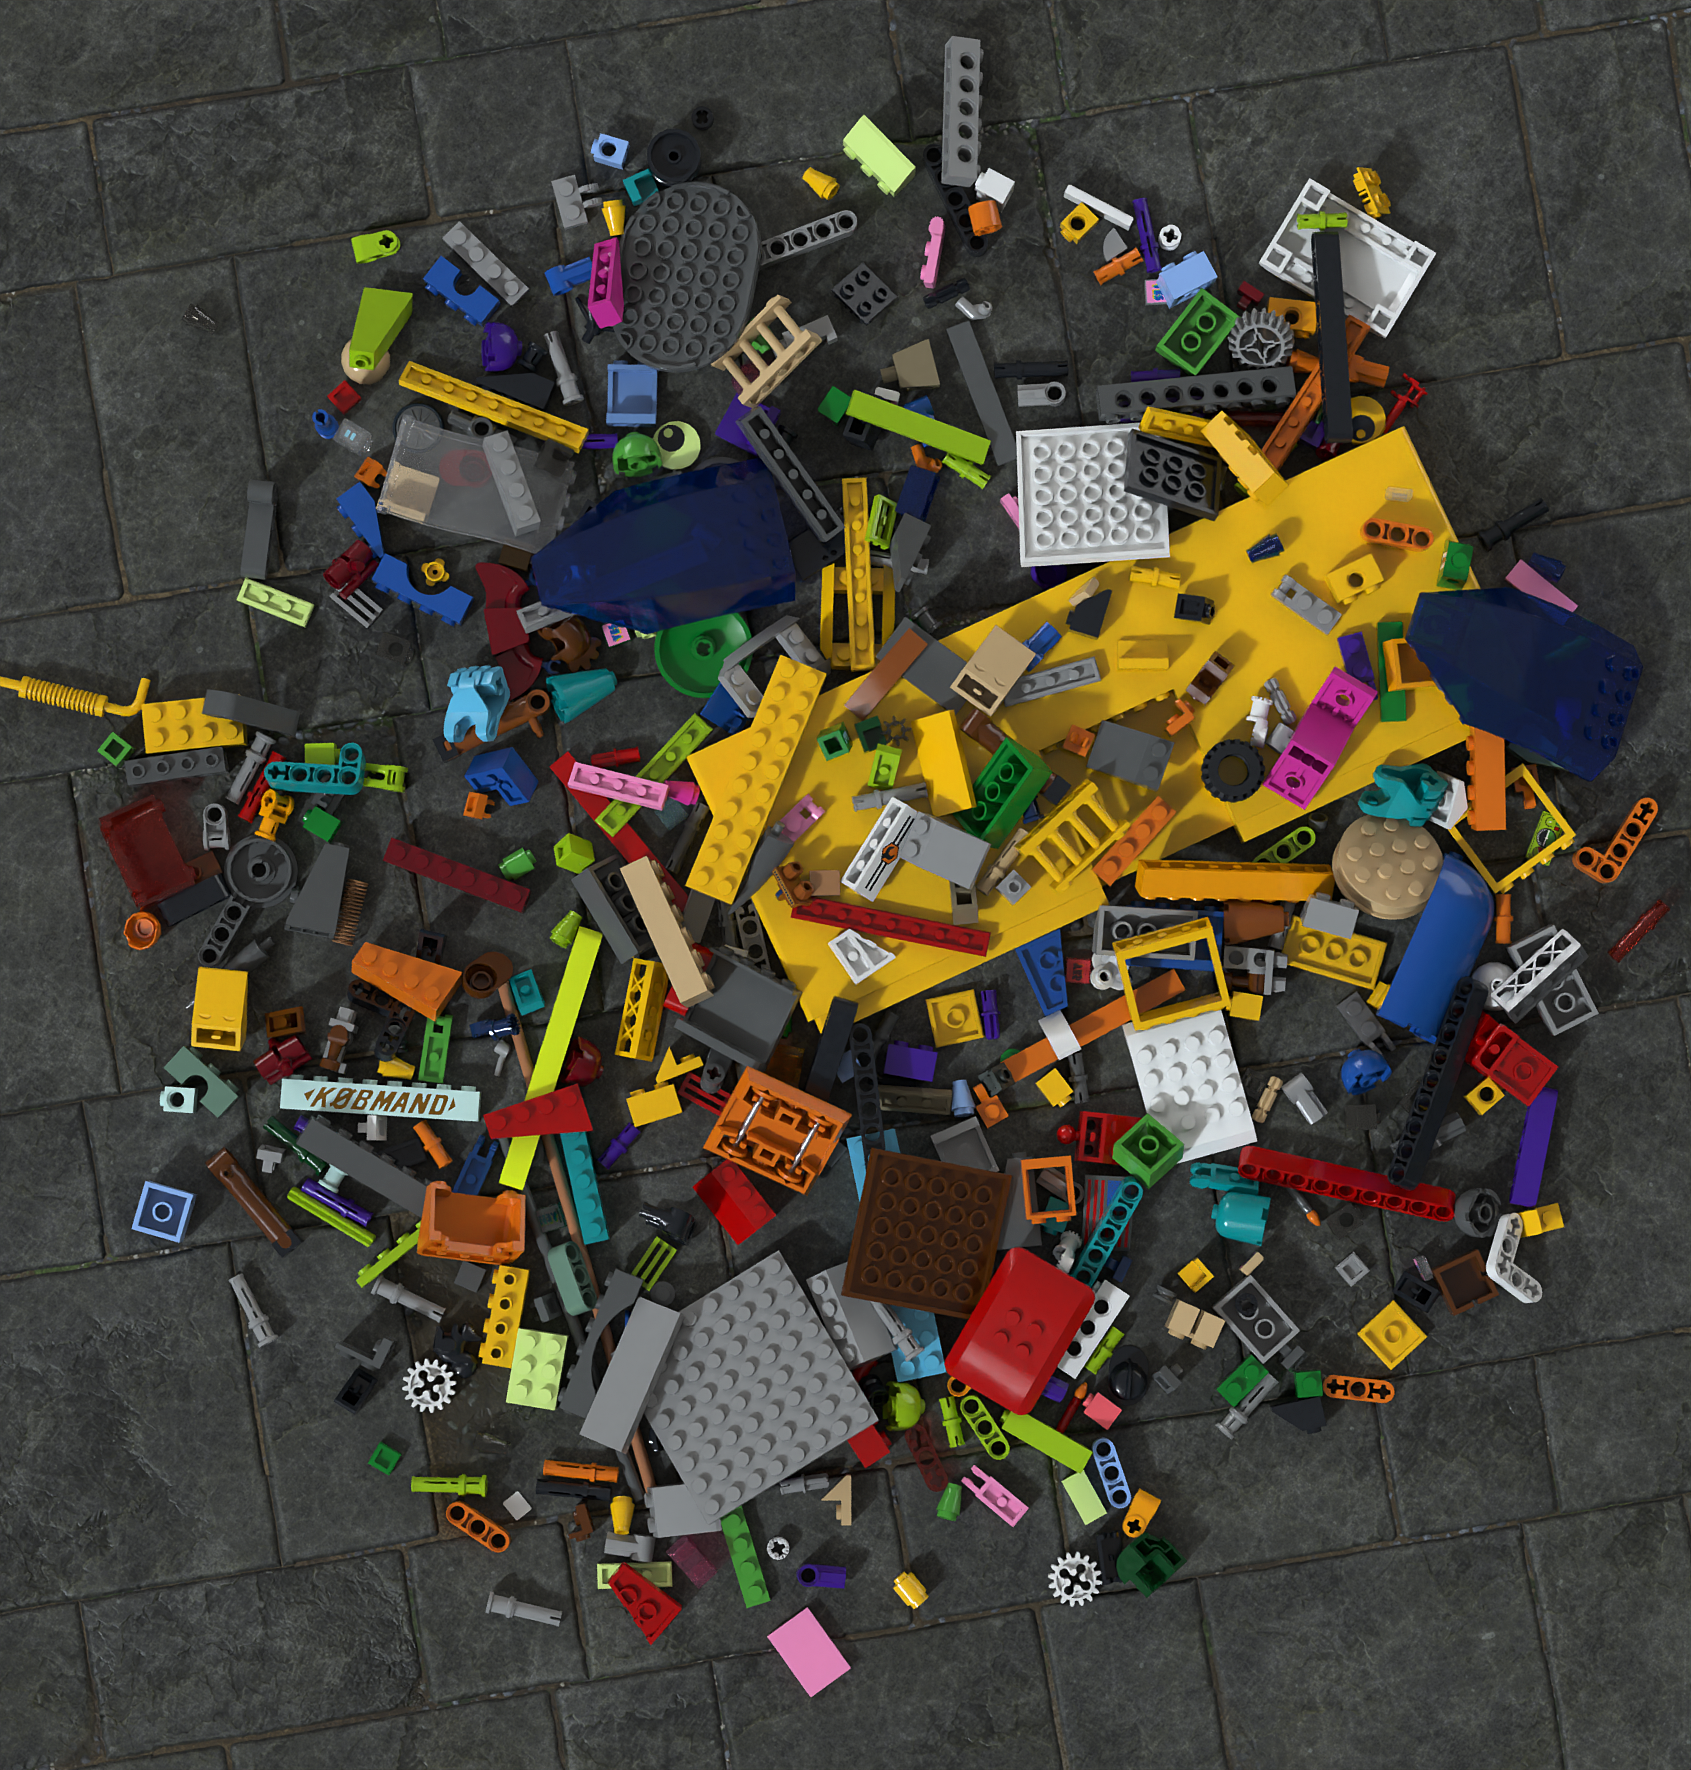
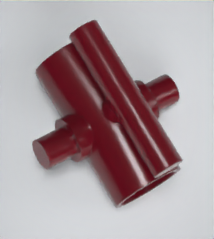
M356 540L341 557L333 559L332 565L323 573V576L337 590H340L347 583L339 592L340 596L346 600L378 568L379 564L375 560H371L365 566L373 557V552L364 542Z
M294 1034L281 1043L276 1038L269 1039V1051L254 1059L253 1062L262 1077L272 1085L283 1077L292 1075L294 1070L313 1058L298 1036Z

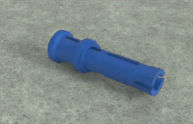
M318 409V413H313L312 419L320 436L325 439L334 438L339 432V424L336 419L322 409Z

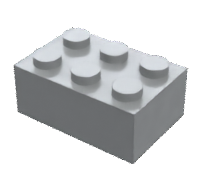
M1250 1274L1246 1275L1211 1306L1262 1364L1300 1332L1296 1325ZM1242 1293L1254 1295L1258 1301L1255 1313L1251 1315L1239 1313L1235 1307L1236 1298ZM1247 1297L1246 1300L1241 1299L1240 1304L1243 1306V1311H1246L1247 1308L1252 1309L1253 1304L1250 1303V1297Z

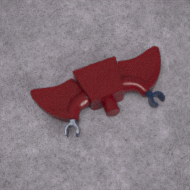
M480 562L475 567L486 591V609L483 610L491 651L498 665L503 668L505 679L510 689L509 702L525 693L535 683L542 668L546 669L549 674L559 673L552 671L550 668L552 662L561 664L559 660L546 662L543 661V658L533 655L528 646L531 644L530 634L525 633L516 612L522 609L521 599L530 590L529 587L531 585H540L544 577L540 580H535L533 575L539 569H533L528 579L524 581L516 572L505 566Z

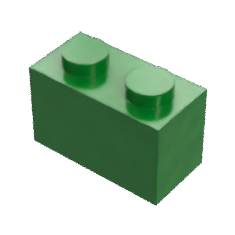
M1249 1353L1215 1389L1231 1406L1235 1407L1269 1372Z

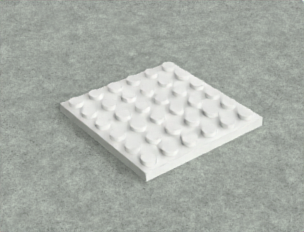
M1140 423L1016 431L1021 567L1170 557L1168 506L1124 492L1128 434L1132 428L1139 430Z

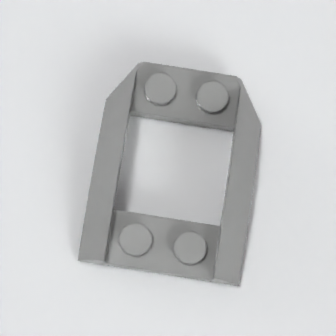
M784 616L724 659L723 668L719 672L718 680L747 718H755L763 695L739 663L774 638L778 640L792 660L827 673V676L831 674L830 658L824 660L796 623L800 618Z

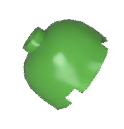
M631 432L615 445L612 454L613 468L618 475L619 471L625 472V477L649 475L653 473L652 468L658 465L659 469L662 465L659 446L654 439L639 432Z

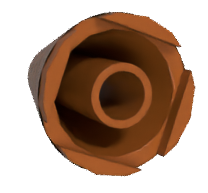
M1239 899L1224 901L1225 945H1233L1284 932V926H1289V911L1284 912L1283 906L1257 901L1243 902Z

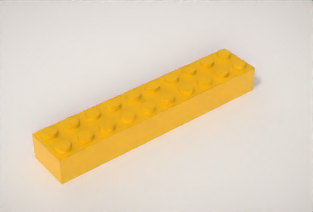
M780 655L686 882V887L733 905L827 677V673Z

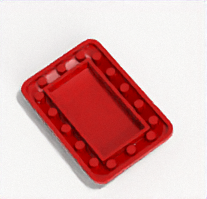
M1022 1247L1010 1249L944 1363L946 1372L1018 1415L1028 1414L1033 1409L1095 1301L1093 1289Z

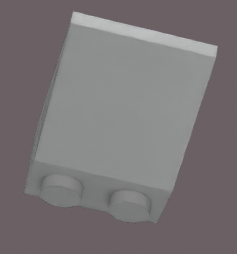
M918 811L899 857L924 870L972 890L991 844L934 815Z
M1316 892V896L1310 894L1300 912L1302 926L1351 939L1359 913L1358 907L1354 906L1355 902L1346 899H1340V902L1330 900V895Z

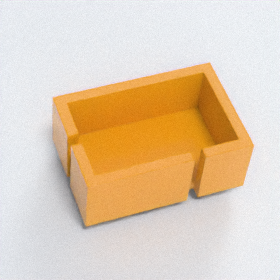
M1463 632L1391 639L1382 642L1388 692L1459 685L1469 682L1466 659L1453 662V658L1466 654Z

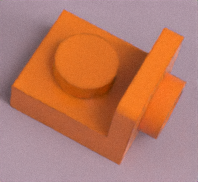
M1179 698L1174 703L1183 715L1179 716L1177 713L1166 721L1168 726L1164 731L1170 738L1195 718L1193 716L1195 710L1187 700L1182 702Z

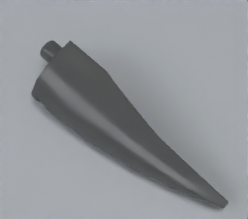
M776 821L773 828L768 826L759 840L745 880L736 895L733 905L730 906L727 912L728 915L743 905L773 875V869L780 866L793 847L794 842L781 833L785 827L782 822Z
M270 936L263 942L256 938L230 959L221 969L247 971L249 975L271 958L267 950L276 943ZM195 996L185 1006L187 1010L194 1007Z

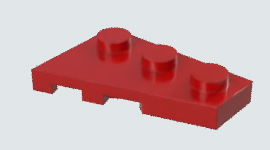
M624 1561L608 1579V1584L623 1606L630 1612L638 1628H641L650 1645L653 1644L682 1609L681 1604Z

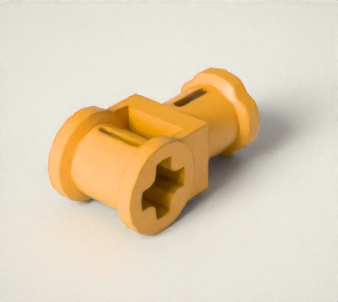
M273 789L267 790L262 797L259 815L264 817L259 830L255 834L275 841V834L279 823L285 824L288 816L294 809V799L289 795H279Z

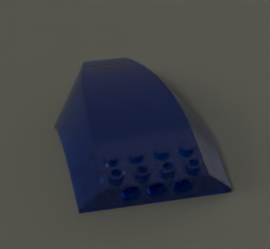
M761 458L695 470L616 490L530 558L543 607L559 609L562 612L581 615L591 620L614 624L621 628H629L647 635L706 619L795 601V568L773 476Z
M1510 587L1419 593L1405 640L1415 650L1420 662L1426 664L1432 673L1430 677L1438 689L1444 693L1449 705L1455 707L1460 715L1459 720L1462 724L1478 728L1528 749L1588 782L1593 781L1615 759L1643 670V665L1634 645L1576 613Z

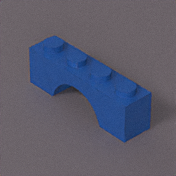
M386 553L372 577L373 582L377 583L375 588L387 594L391 590L399 594L397 599L409 605L413 601L421 605L419 610L431 616L435 612L442 616L441 621L453 627L456 623L462 626L475 600L472 596L452 586L436 595H426L418 592L411 585L409 566Z

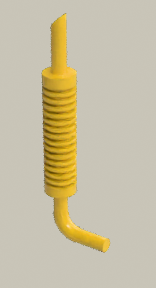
M0 676V686L18 690V696L21 698L33 699V701L38 700V702L42 703L47 702L50 705L52 703L54 706L66 707V709L71 708V710L76 709L78 712L90 713L91 715L95 713V716L103 717L105 712L126 717L137 714L142 709L141 704H145L150 685L149 679L141 678L134 702L129 706H120L108 703V696L89 693L88 691L84 693V690H75L72 687L70 689L68 686L65 688L64 685L51 684V682L46 683V681L32 679L27 676H23L21 681Z

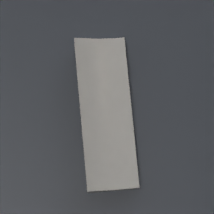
M638 1297L580 1431V1435L624 1454L627 1453L685 1316L683 1314Z

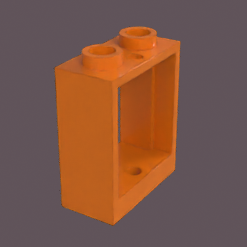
M1071 1156L1020 1160L1026 1220L1031 1219L1032 1224L1046 1223V1218L1056 1217V1222L1071 1221V1216L1076 1215ZM1065 1166L1068 1209L1032 1213L1028 1169Z

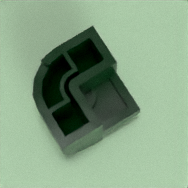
M1146 1532L1141 1534L1121 1552L1117 1559L1116 1568L1119 1578L1124 1585L1131 1580L1137 1589L1148 1598L1171 1578L1187 1560L1165 1537L1160 1539Z

